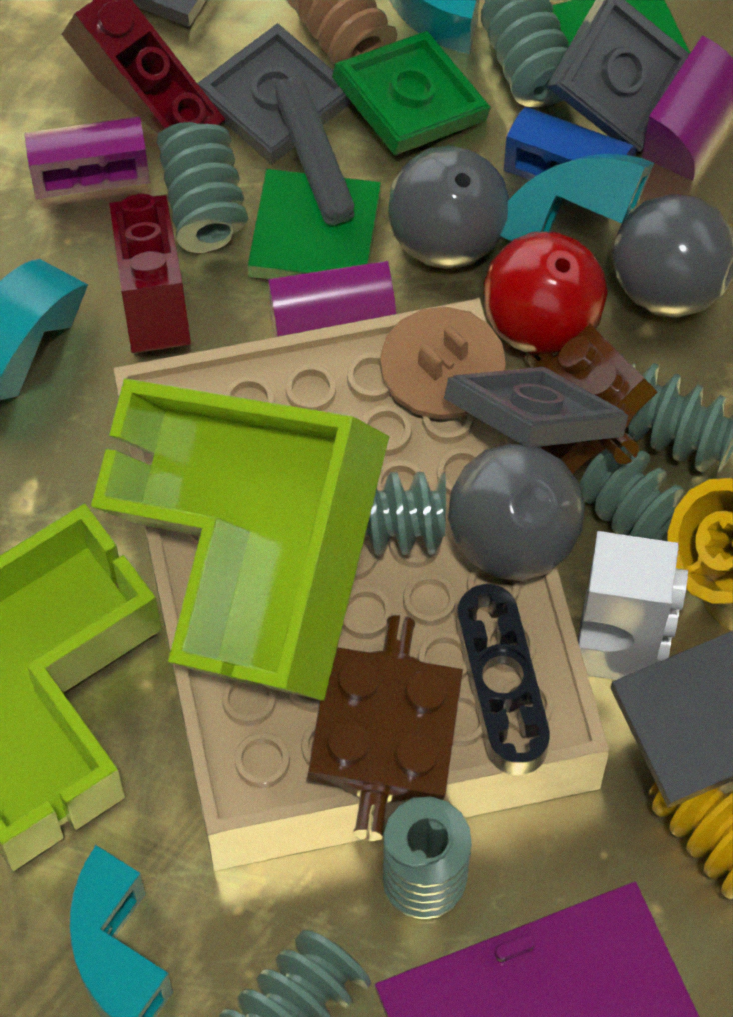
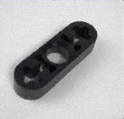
M494 584L477 585L465 592L460 599L457 612V631L487 753L491 762L504 773L511 775L529 774L538 769L547 756L550 729L518 606L514 597L506 589ZM482 607H489L492 616L498 617L496 631L498 644L487 647L488 637L485 625L482 620H476L477 610ZM507 664L519 672L522 683L512 692L498 693L491 690L485 684L483 674L493 665ZM517 709V721L522 736L526 738L534 737L529 740L528 751L525 753H517L513 743L502 744L507 741L509 720L507 713Z

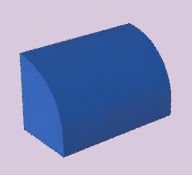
M525 107L515 119L506 136L504 171L531 180L552 167L580 157L596 154H622L636 157V146Z

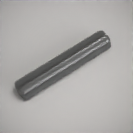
M296 75L289 79H281L275 85V97L324 222L330 226H335L341 222H349L354 217V202L305 80Z

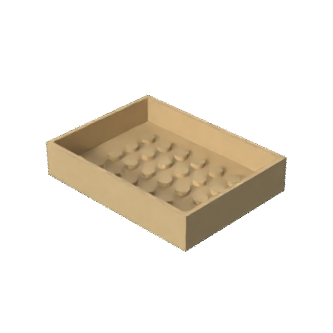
M480 298L437 306L468 311L486 322ZM419 310L113 368L118 398L123 380L126 378L354 416L390 436L377 485L378 491L383 490L390 472L398 473L404 491H409L416 472H424L431 491H435L441 473L445 472L446 528L445 537L442 539L437 555L428 554L423 537L416 538L410 555H403L401 553L396 537H390L384 555H376L369 536H365L337 647L369 653L383 651L387 618L392 615H401L397 640H400L405 616L415 621L410 656L415 657L421 662L463 669L444 801L449 802L459 810L464 818L600 789L609 748L557 566L548 574L523 581L497 578L469 562L455 544L448 521L451 490L464 466L484 450L506 444H522L471 414L465 417L441 420L414 414L396 402L383 383L380 355L385 338L401 319ZM128 444L130 457L149 465L152 464L153 454ZM144 525L169 651H171L200 536ZM481 584H494L506 589L517 603L550 729V741L544 762L538 769L525 775L504 773L491 762L488 756L457 631V612L460 599L470 588ZM489 607L479 608L476 620H482L485 625L488 637L487 647L498 644L496 638L498 617L492 616ZM172 663L214 871L363 840L353 834L360 797L352 795L341 787L306 781L320 700L218 677ZM507 664L493 665L483 674L485 684L491 690L498 693L512 692L522 683L519 672ZM517 709L507 713L509 720L507 741L502 744L513 743L517 753H525L528 751L529 740L534 737L526 738L522 736L517 721ZM410 799L391 803L387 802L383 834L388 818L399 805ZM372 814L369 815L365 839L370 837Z

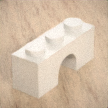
M597 531L588 589H586L578 637L588 676L617 680L669 658L671 640L676 634L679 610L683 608L688 570L676 568L679 543Z

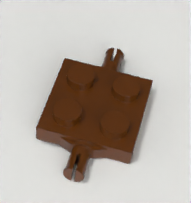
M591 324L576 337L569 340L556 357L551 354H540L538 356L541 360L538 361L530 353H526L525 362L530 368L545 367L623 410L628 415L625 429L634 415L658 393ZM624 432L622 437L537 447L562 460L572 474L588 459L605 449L619 464H627L632 461L621 449L623 446L635 458L639 452L637 442L631 439L626 432Z
M392 615L387 618L383 651L369 653L337 647L324 701L320 700L306 779L307 782L341 787L352 795L360 797L353 834L360 839H365L369 815L372 814L370 841H378L383 838L387 802L411 800L418 797H434L444 800L463 669L421 662L415 657L410 656L415 621L405 616L400 640H397L401 615Z

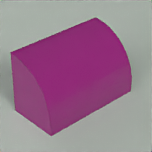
M701 36L651 112L642 158L691 181H694L733 119V58L727 51L709 38Z
M140 116L25 132L28 166L36 200L150 183Z
M388 261L268 279L271 321L275 337L397 314Z

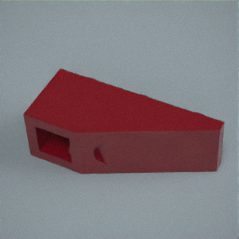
M92 0L74 13L61 34L93 76L135 115L140 116L141 120L157 134L167 127L178 123L194 122L197 124L220 125L225 120L133 0Z
M134 194L122 201L109 203L131 353L191 345L183 282L167 195Z

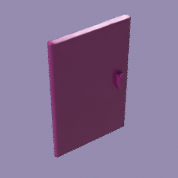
M636 881L375 983V990L386 1017H700ZM495 956H497V958H499V959H501V960H504V959H505V961H504V962L498 961Z

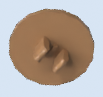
M450 307L421 309L401 319L386 336L380 355L383 383L395 401L414 414L439 420L469 415L468 412L444 399L448 377L504 371L506 367L502 342L491 326L471 312Z

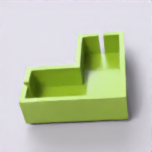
M124 378L109 436L149 454H153L152 464H146L116 450L105 449L91 507L132 523L200 536L168 662L206 674L324 701L390 436L354 416Z
M85 503L0 555V854L13 872L64 839L60 826L65 822L69 821L76 831L125 798L117 767L63 693L162 630L155 595L124 554L119 557L117 545Z

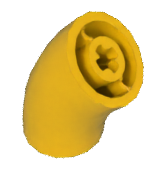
M733 478L708 479L690 489L676 506L668 529V542L679 543L676 568L688 570L686 589L693 596L703 600L706 610L722 627L733 631Z

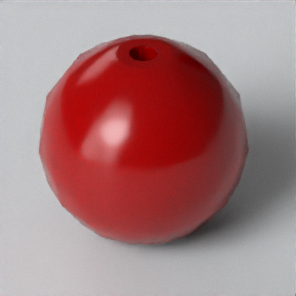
M530 232L512 240L490 262L482 295L485 315L495 332L514 348L538 356L540 354L558 355L562 347L581 333L589 324L596 329L600 325L608 290L603 269L593 253L579 241L557 232Z

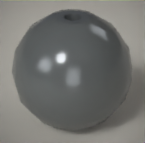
M451 145L428 148L406 163L391 184L388 218L394 237L411 256L430 266L445 269L471 265L496 247L507 222V202L510 197L501 174L489 160L474 151Z
M668 194L646 200L626 217L617 233L612 255L617 280L633 303L653 315L678 318L704 311L725 294L732 280V227L716 207L696 196Z
M506 444L484 450L464 466L451 490L448 521L455 544L470 563L497 578L523 581L548 574L569 556L583 530L585 504L578 480L562 460L541 448Z

